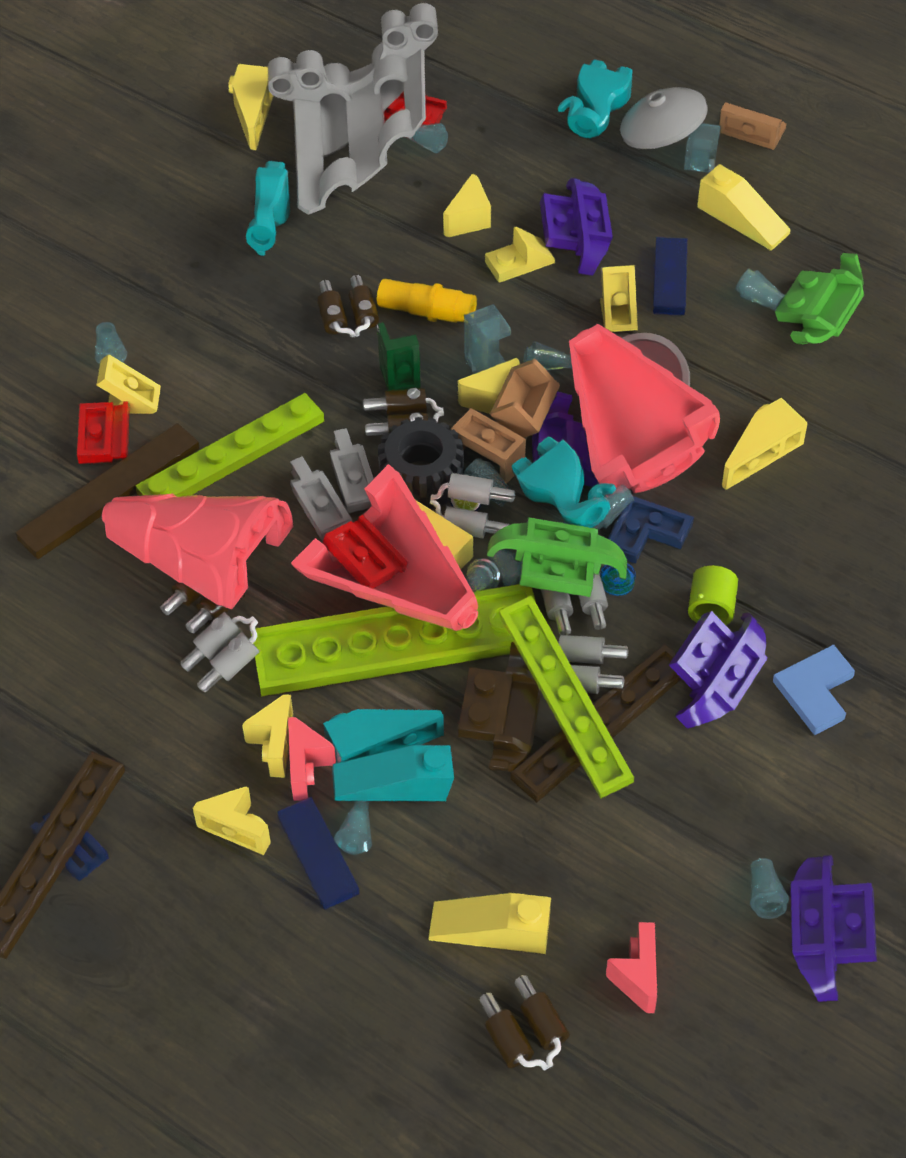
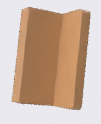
M726 102L721 109L718 133L774 150L786 130V123L774 117Z

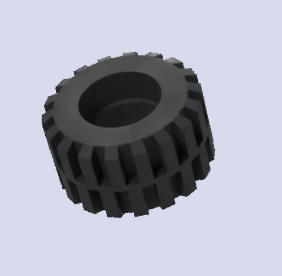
M416 417L415 421L411 422L406 419L401 421L400 426L393 425L390 427L389 434L384 433L381 438V444L378 446L379 473L388 464L392 466L395 471L400 473L414 499L424 506L427 505L428 508L435 507L433 504H430L431 494H437L442 484L449 483L452 473L464 475L462 440L458 439V433L454 429L449 430V425L444 422L438 424L436 419L429 418L428 421L422 420V417ZM415 461H429V462H432V463L427 464V465H413V464H410V463L415 462ZM448 488L444 490L443 495L439 499H435L441 505L448 502Z

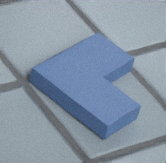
M832 645L774 674L773 683L811 732L816 735L845 720L846 712L829 690L852 679L855 670L835 645Z

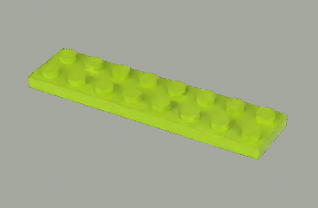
M518 584L473 592L478 602V617L469 628H463L458 631L402 615L396 612L394 608L388 606L255 628L257 638L253 644L260 651L255 656L261 697L510 654L511 642L513 640L500 618L499 610L531 595L535 601L532 587L520 586Z

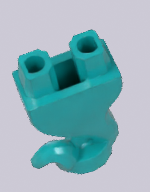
M595 59L589 65H582L577 80V97L571 96L566 98L557 108L558 112H563L569 108L567 122L574 133L584 138H592L606 130L609 124L610 112L623 107L631 97L633 72L631 68L621 66L615 72L607 70V65L603 61Z
M268 161L265 168L258 167L256 172L255 218L248 225L246 240L260 256H264L265 251L273 247L276 240L275 226L283 224L290 214L288 173L283 162Z
M547 437L539 443L537 451L540 458L533 464L526 457H521L512 464L513 472L519 481L523 493L534 502L554 505L562 519L568 524L593 528L606 517L610 510V502L604 495L612 494L616 490L614 484L600 483L593 486L588 493V500L579 503L584 485V472L576 452L564 440L557 442L553 438Z

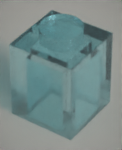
M702 123L695 131L688 135L684 169L710 173L715 168L721 126Z

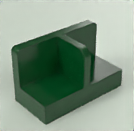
M384 322L377 323L379 365L387 390L421 388L419 342L416 334L390 340Z

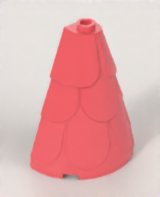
M599 324L581 331L576 337L569 340L574 386L580 399L582 424L586 431L591 470L599 483L614 484L616 490L613 493L621 494L622 489H631L633 493L644 492L674 479L704 454L705 450L702 446L708 438H715L720 423L719 411L710 399L674 377L673 373L645 357L639 348Z
M389 464L364 488L372 505L364 516L406 559L408 565L405 572L396 573L392 579L374 589L363 586L327 550L326 546L316 538L291 562L295 569L311 580L353 593L358 598L392 607L402 615L456 631L463 628L466 629L478 617L476 597L448 546H443L425 511L420 509L402 476Z
M174 494L115 497L112 499V502H108L104 506L102 512V520L105 522L106 537L144 563H151L177 582L184 583L215 604L229 609L234 608L248 589L246 560L266 535V544L279 547L293 528L292 514L288 504L280 501L278 498L265 496L206 497L190 495L177 497Z

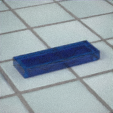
M656 237L654 314L685 315L688 243L686 238Z
M312 797L278 811V819L324 910L359 895V887Z

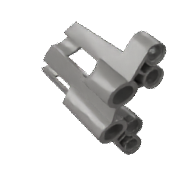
M427 3L417 4L412 7L410 16H406L398 10L386 12L381 18L383 42L374 49L372 63L350 72L347 66L341 63H331L323 66L322 56L312 50L301 52L296 58V63L284 57L274 58L269 62V92L275 97L293 101L298 209L311 214L325 208V203L330 193L342 185H349L352 192H354L388 164L387 150L390 145L401 137L411 139L426 119L424 50L438 36L437 15L432 5ZM404 91L405 110L398 111L384 122V111ZM349 144V157L336 160L324 171L323 158Z

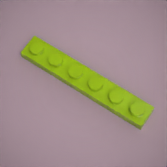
M304 393L137 484V494L139 496L174 494L177 497L193 495L323 423L324 413Z
M532 595L499 610L503 624L600 799L634 783L632 772Z

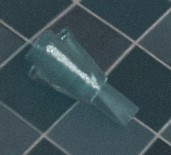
M442 123L421 125L410 140L434 153H439L448 142V133Z
M536 341L532 342L531 347L526 346L524 362L536 359L547 371L562 369L563 367L572 368L571 355L564 354L562 351Z
M480 558L474 560L468 566L466 580L472 591L494 589L500 581V572L494 562Z
M354 801L353 808H351L335 834V843L346 853H363L372 846L368 812L370 801Z

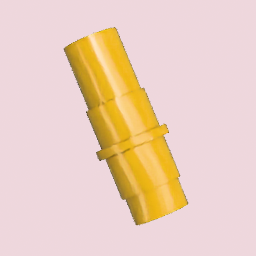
M382 279L377 292V305L383 308L409 312L411 315L427 317L432 322L438 319L470 324L475 316L477 298L475 295L466 294L459 290L443 288L438 283L431 286Z

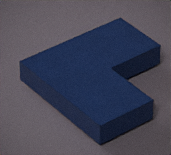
M630 495L607 539L620 547L627 561L636 564L648 538L681 549L693 525L694 517Z

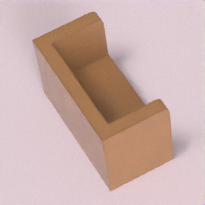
M536 359L514 366L505 380L490 415L497 423L523 438L539 433L560 384Z
M470 408L451 430L454 429L458 433V439H461L463 443V450L468 447L500 465V481L507 484L515 476L512 464L521 457L525 458L526 439Z

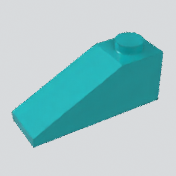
M356 709L347 714H337L329 721L324 722L325 739L335 747L336 763L403 747L421 745L444 735V716L441 710Z
M412 745L333 764L334 800L446 801L454 780L451 747L446 745Z

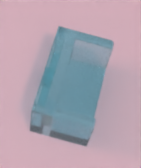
M492 304L464 315L465 360L474 374L506 362L499 352L500 339L511 335V328L496 306Z

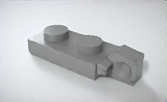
M347 428L334 431L336 449L330 450V458L345 508L348 513L368 509L372 505L364 488L374 478L363 445L360 446V444L352 445Z
M303 456L290 461L292 465L291 474L294 477V480L290 481L292 491L323 541L325 534L352 521V518L323 471L319 472V470L312 472Z

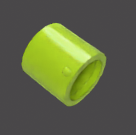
M714 565L701 567L693 573L688 615L693 621L697 623L704 613L710 611L725 625L733 620L738 587L736 574L727 568Z

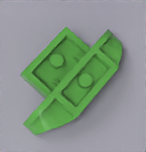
M842 253L840 256V269H832L830 273L800 272L775 310L778 321L803 324L804 329L802 332L793 331L790 336L793 342L800 345L816 344L828 340L831 336L839 337L864 296V281L857 254Z
M528 518V523H517L503 527L491 537L488 543L487 556L494 557L495 553L502 549L516 550L515 560L522 561L520 586L590 597L593 588V575L599 574L601 564L616 568L619 572V578H627V559L624 552L613 541L598 535V529Z

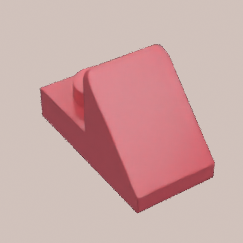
M290 717L288 718L293 801L308 800V785H315L314 767L333 766V764H336L335 747L299 719Z
M639 922L637 937H630V959H608L606 976L643 1011L655 1013L657 1001L655 923Z

